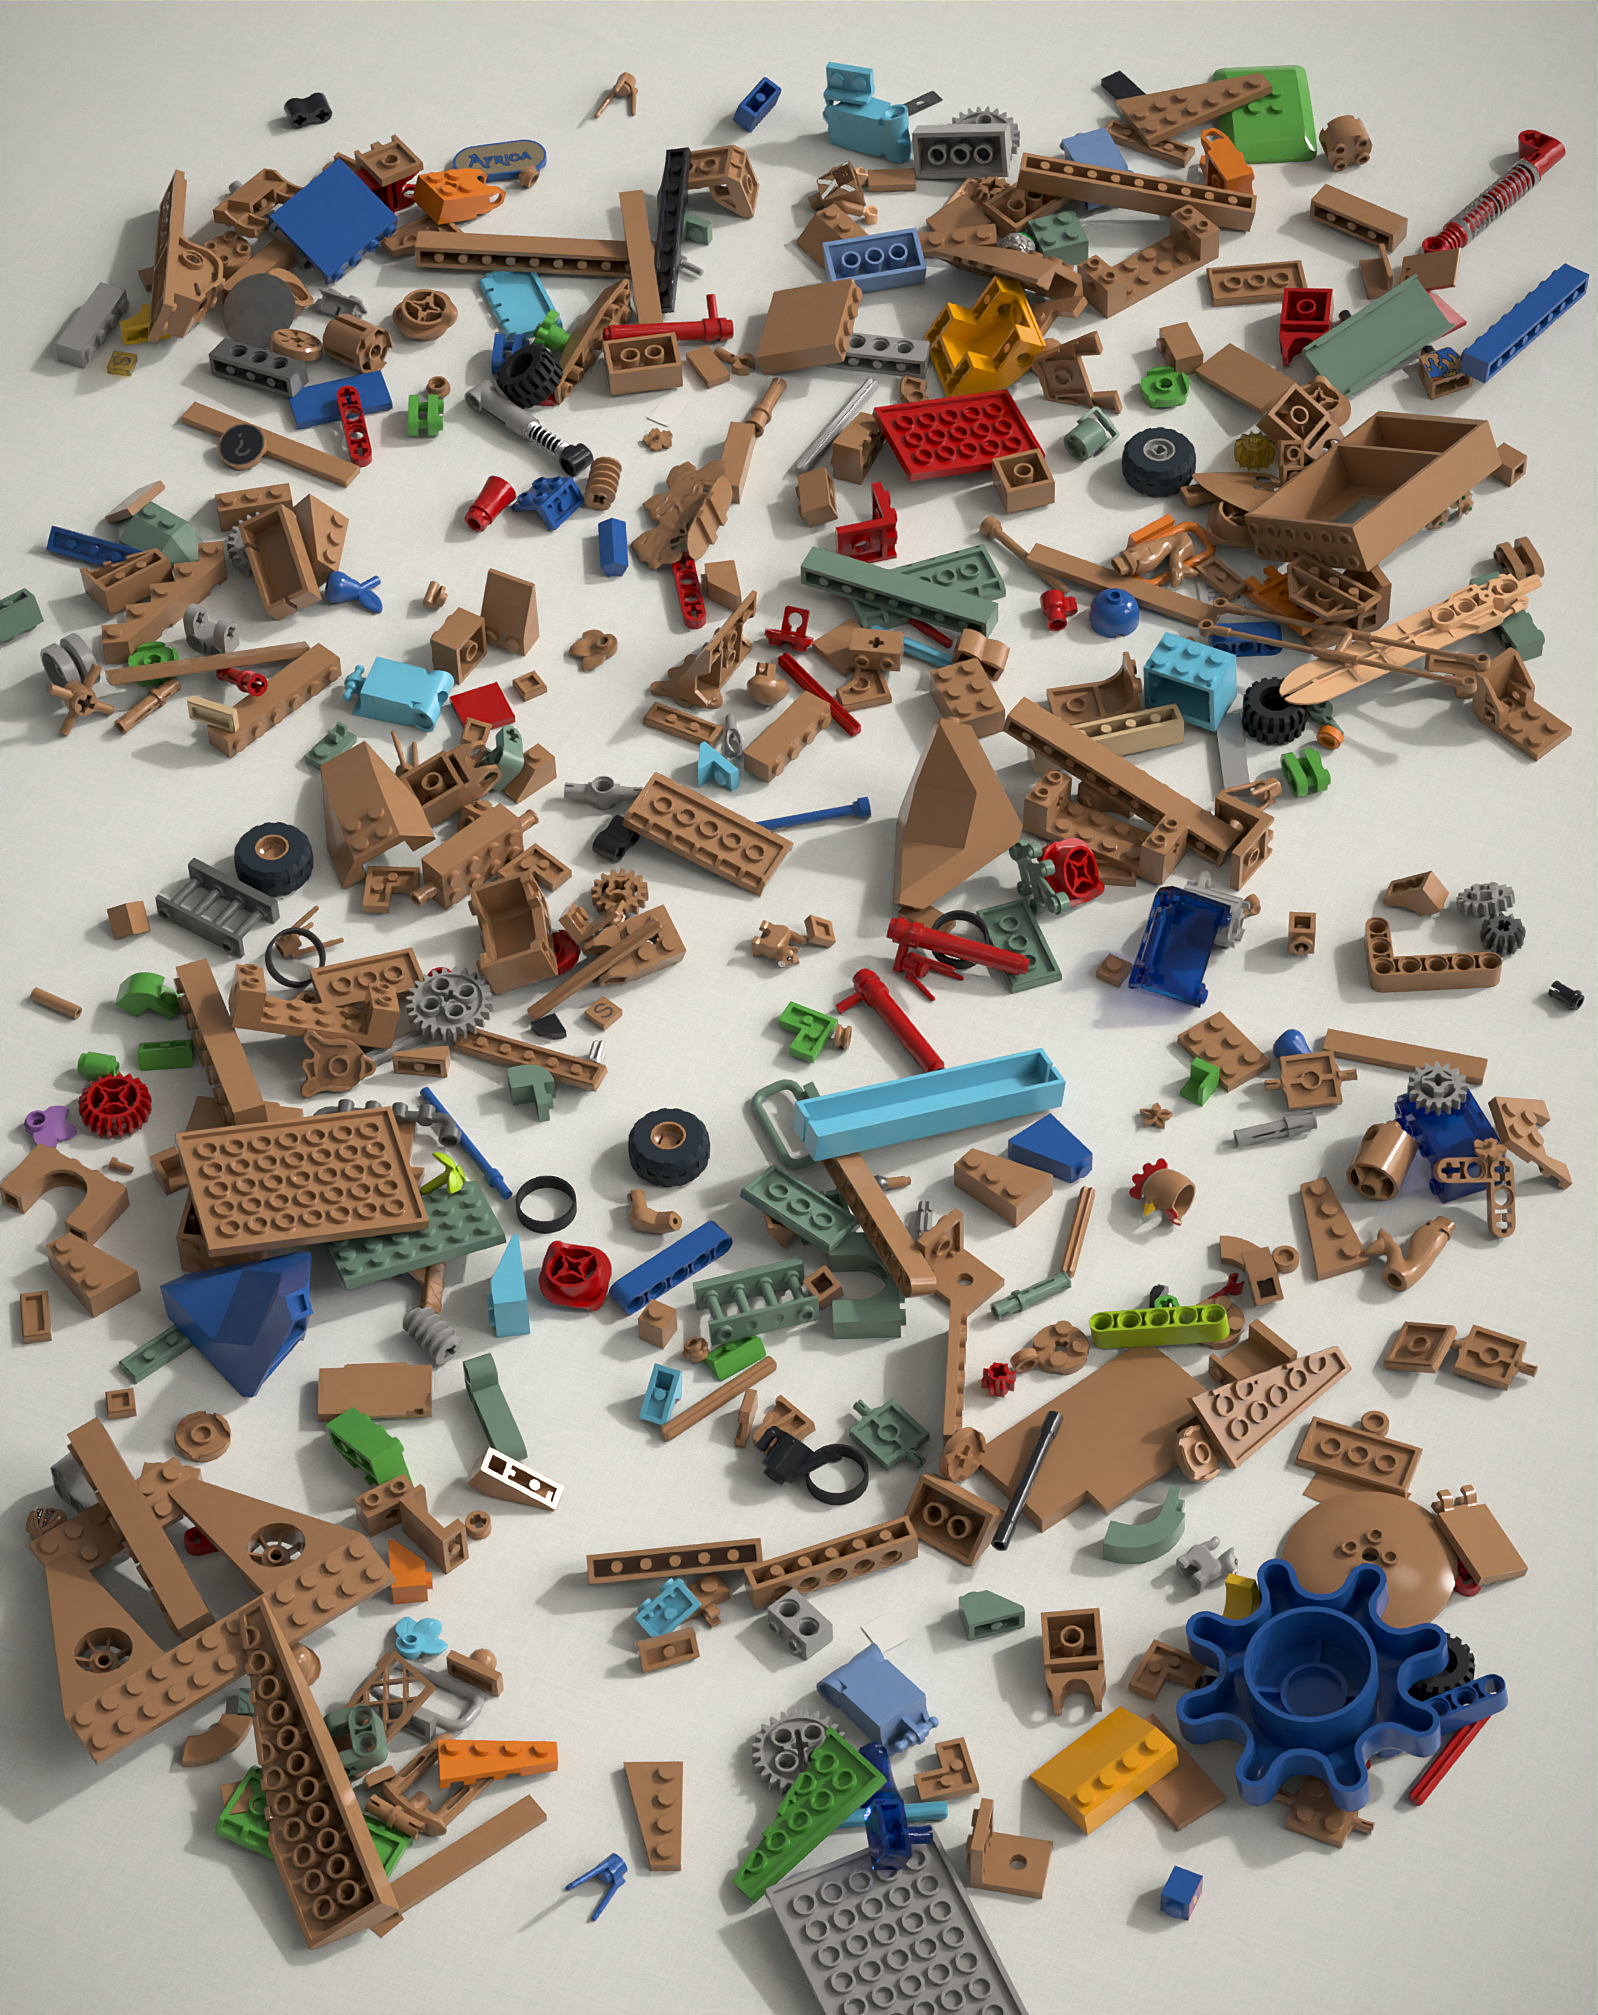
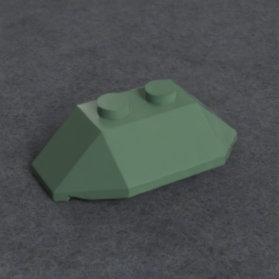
M151 501L135 515L118 522L119 543L143 551L157 548L169 558L171 566H174L175 563L199 561L198 543L204 542L189 522Z

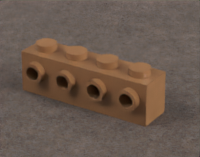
M1325 184L1311 199L1310 218L1379 247V244H1384L1386 250L1391 253L1407 236L1408 218L1328 184Z
M805 690L743 752L744 770L768 783L776 776H779L784 768L799 756L800 751L807 744L810 745L822 729H826L832 719L830 703Z

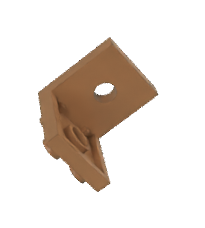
M395 134L391 136L392 142L382 145L379 141L370 144L371 150L362 154L359 150L354 151L356 170L365 169L382 187L424 170L423 162Z
M1220 791L1215 797L1214 816L1241 832L1238 845L1232 851L1230 888L1239 892L1272 853L1273 849L1268 847V844L1273 839L1274 831L1270 830L1269 826L1274 822L1275 817Z
M956 1208L948 1215H943L934 1227L929 1231H924L919 1236L917 1247L936 1277L937 1288L935 1295L949 1306L951 1296H961L962 1308H967V1317L1004 1286L1003 1277L964 1249V1214ZM961 1280H969L970 1282H972V1284L969 1286H961L958 1284V1282Z
M982 1798L980 1808H974L971 1822L973 1831L972 1835L968 1834L966 1852L968 1853L966 1868L970 1869L971 1888L1042 1899L1053 1850V1842L994 1832V1800ZM1014 1861H1021L1025 1863L1026 1867L1021 1870H1014L1010 1867V1864Z

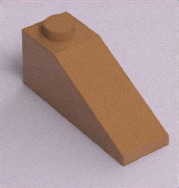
M491 1447L475 1461L467 1482L468 1485L491 1497L552 1512L556 1509L564 1486Z

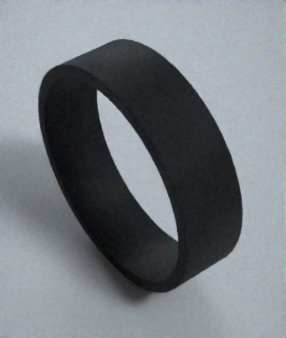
M954 910L941 915L932 926V929L938 930L943 924L950 921H967L977 926L984 935L985 944L988 945L989 932L986 924L980 917L968 911ZM932 951V954L939 962L953 966L955 969H967L977 965L976 963L962 959H953Z
M299 927L287 928L279 932L268 944L265 952V964L272 978L281 985L290 988L304 987L312 983L311 979L300 982L291 981L277 972L271 958L274 942L286 934H298L306 937L314 944L318 951L319 967L325 966V949L320 939L311 931Z
M556 1176L532 1178L525 1182L516 1194L517 1217L524 1227L533 1232L543 1234L558 1232L570 1225L576 1216L577 1202L575 1191L562 1178ZM543 1188L563 1191L573 1202L566 1214L551 1221H539L528 1217L522 1212L520 1205L528 1194Z
M829 1444L817 1449L815 1453L831 1449L842 1457L854 1460L862 1467L865 1475L855 1488L842 1493H831L818 1488L812 1482L809 1476L810 1473L805 1476L806 1486L810 1494L818 1501L829 1505H845L860 1498L866 1491L869 1482L868 1463L864 1455L854 1447L845 1444Z

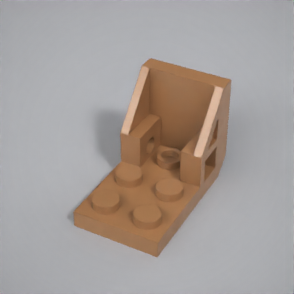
M736 145L691 151L687 190L708 187L713 200L743 218L754 217L760 185L746 150Z
M1378 565L1368 572L1346 569L1342 573L1343 575L1382 595V599L1365 612L1346 621H1327L1322 625L1329 626L1331 624L1368 633L1379 630L1389 620L1392 583ZM1315 629L1303 636L1297 633L1305 645L1312 648L1320 647L1327 649L1338 645L1342 638Z
M1509 647L1490 662L1491 666L1488 670L1475 673L1477 690L1473 693L1472 709L1481 723L1537 762L1571 736L1572 728L1534 701L1535 685L1519 652Z

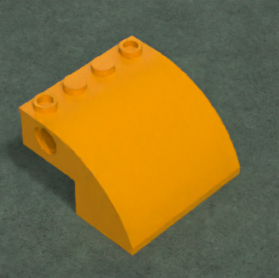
M994 276L971 309L947 302L923 336L924 341H930V357L946 397L1003 390L1024 375L1033 365L1034 356L1043 352L1046 347L1020 282L999 276Z

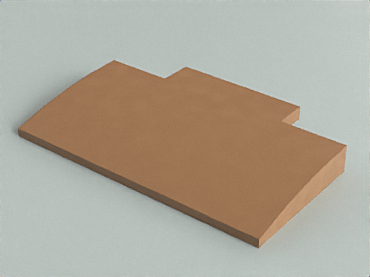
M1131 1347L988 1442L985 1452L980 1454L979 1459L982 1461L978 1469L1011 1501L1039 1437V1431L1047 1412H1059L1063 1416V1421L1049 1447L1022 1513L1042 1533L1090 1500L1106 1515L1178 1466L1175 1456L1177 1435L1184 1428L1202 1425L1186 1398L1207 1390L1156 1347Z

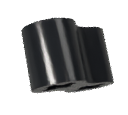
M313 93L309 97L302 99L292 98L284 105L290 125L296 129H301L310 123H325L332 117L331 108L323 93Z
M618 814L613 817L608 827L596 836L592 850L617 863L624 857L626 851L637 843L641 835L623 826L625 817Z

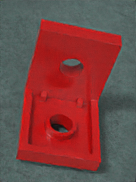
M881 481L871 483L872 520L835 527L837 554L866 563L897 558L895 544H897L898 540L895 527L898 521L895 508L890 507L891 498L889 491H884ZM861 542H866L863 545L857 546Z

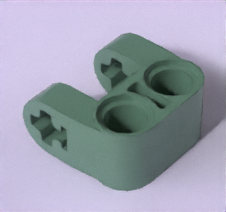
M505 725L496 734V748L493 750L487 748V754L476 766V768H479L481 766L497 765L502 773V777L491 788L496 791H501L519 774L524 764L522 737L519 731L511 725ZM495 772L488 773L484 779L491 778Z
M360 1704L341 1709L323 1717L331 1737L351 1734L353 1748L338 1753L347 1776L361 1773L385 1762L388 1756V1747L382 1719L368 1705ZM370 1718L369 1722L366 1725L362 1726L363 1722L366 1719ZM374 1745V1748L370 1752L366 1753L369 1747Z

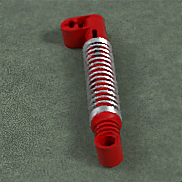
M1536 130L1521 132L1518 135V156L1520 160L1494 181L1492 185H1489L1478 197H1475L1469 205L1461 209L1455 217L1447 221L1443 226V230L1437 236L1424 239L1422 242V254L1467 246L1541 181L1542 175L1565 156L1564 145L1556 138Z

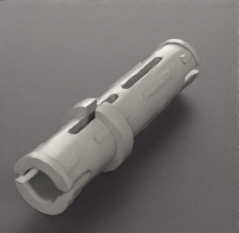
M1310 1112L1295 1117L1287 1115L1283 1116L1282 1120L1239 1130L1236 1129L1233 1131L1235 1143L1238 1147L1285 1135L1288 1138L1293 1137L1294 1133L1317 1129V1120L1315 1114Z

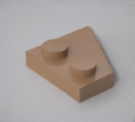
M779 1395L775 1400L776 1406L772 1413L766 1414L763 1419V1425L757 1429L752 1439L756 1447L764 1432L771 1426H777L799 1441L816 1431L811 1419L786 1398ZM774 1438L766 1451L762 1452L764 1455L768 1454L777 1439Z

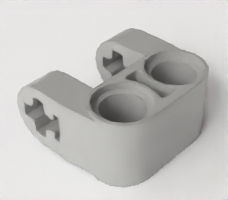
M195 603L190 604L186 608L183 615L186 641L194 651L208 656L233 652L239 646L237 623L225 617L221 618L217 624L209 621L206 609Z

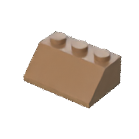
M833 204L814 214L797 239V245L825 270L822 243L866 236L868 234L836 204Z
M289 483L215 494L221 532L232 531L233 526L238 527L239 520H247L246 515L254 517L256 512H265L279 504L284 505L291 511L293 508Z
M929 1473L920 1476L903 1516L908 1515L918 1538L961 1562L973 1566L991 1544L997 1527L1003 1520L1006 1511L936 1473Z

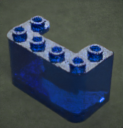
M1467 1090L1465 1103H1460L1459 1110L1452 1107L1451 1114H1447L1442 1110L1440 1116H1437L1434 1110H1431L1429 1114H1425V1107L1416 1109V1102L1409 1101L1410 1094L1408 1093L1397 1096V1101L1394 1103L1395 1119L1393 1121L1398 1122L1406 1133L1415 1138L1418 1142L1421 1156L1429 1161L1432 1171L1429 1187L1432 1194L1437 1195L1441 1203L1444 1204L1486 1190V1182L1441 1183L1433 1175V1166L1439 1159L1479 1157L1474 1153L1473 1142L1477 1139L1484 1142V1139L1492 1137L1497 1139V1144H1502L1470 1090ZM1471 1162L1467 1166V1173L1470 1177L1476 1178L1480 1173V1168L1475 1162ZM1500 1162L1499 1166L1494 1167V1171L1499 1174L1504 1172V1167L1500 1166ZM1447 1163L1446 1167L1441 1168V1172L1445 1173L1446 1176L1450 1173H1460L1459 1168H1449ZM1502 1181L1494 1182V1186L1502 1184Z

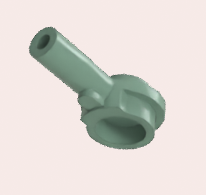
M1329 701L1308 705L1307 712L1314 722L1335 727L1344 735V732L1332 717L1333 706Z

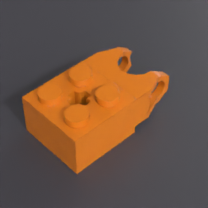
M1215 128L1203 130L1201 133V145L1205 155H1201L1200 168L1206 179L1205 186L1254 195L1252 189V180L1255 178L1254 171L1244 161L1243 154L1238 152L1228 136ZM1209 135H1215L1218 137V139L1214 140L1211 143V141L1208 140L1206 137Z
M449 169L448 171L418 175L412 200L439 225L476 219L477 214L488 213L503 204L506 192L497 186L485 185L488 175L480 169ZM499 193L498 198L494 202H490L489 197Z

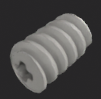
M432 1307L424 1309L415 1308L408 1312L403 1320V1329L415 1339L418 1345L422 1346V1349L438 1365H443L450 1361L462 1343V1338L459 1335H455V1331L452 1328H448V1324L442 1321L438 1314H435V1310Z

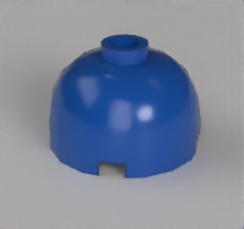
M1109 588L1101 591L1095 596L1090 605L1089 621L1091 622V627L1099 635L1108 638H1116L1117 634L1123 633L1124 636L1130 635L1139 624V606L1132 594L1123 589Z

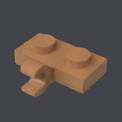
M713 1572L687 1586L702 1606L682 1624L700 1614L711 1628L721 1623L718 1617L721 1613L717 1605L730 1599V1591L717 1574Z

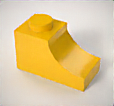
M150 303L142 304L140 311L132 318L119 322L123 346L149 342L147 337ZM165 333L164 336L160 335L158 340L171 338V334Z
M1229 1573L1225 1580L1226 1601L1222 1616L1233 1620L1244 1619L1252 1615L1260 1607L1259 1589L1255 1579Z

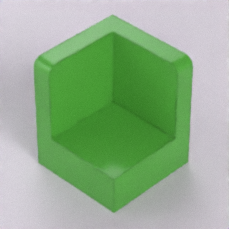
M1196 1057L1191 1063L1190 1079L1180 1090V1096L1203 1107L1219 1086L1220 1068Z

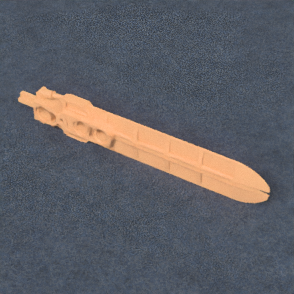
M1511 573L1508 575L1500 574L1497 578L1488 580L1486 584L1480 586L1473 584L1450 594L1448 599L1374 632L1373 635L1441 649L1471 634H1481L1503 623V619L1510 614L1515 615L1521 610H1526L1529 599L1525 594L1542 587V582L1538 574L1529 576L1519 582ZM1357 640L1350 643L1345 653L1358 655L1363 659L1400 667L1427 654L1385 644L1366 643ZM1317 658L1289 673L1283 680L1279 693L1281 697L1293 693L1284 698L1290 704H1318L1391 671L1360 664L1355 666Z

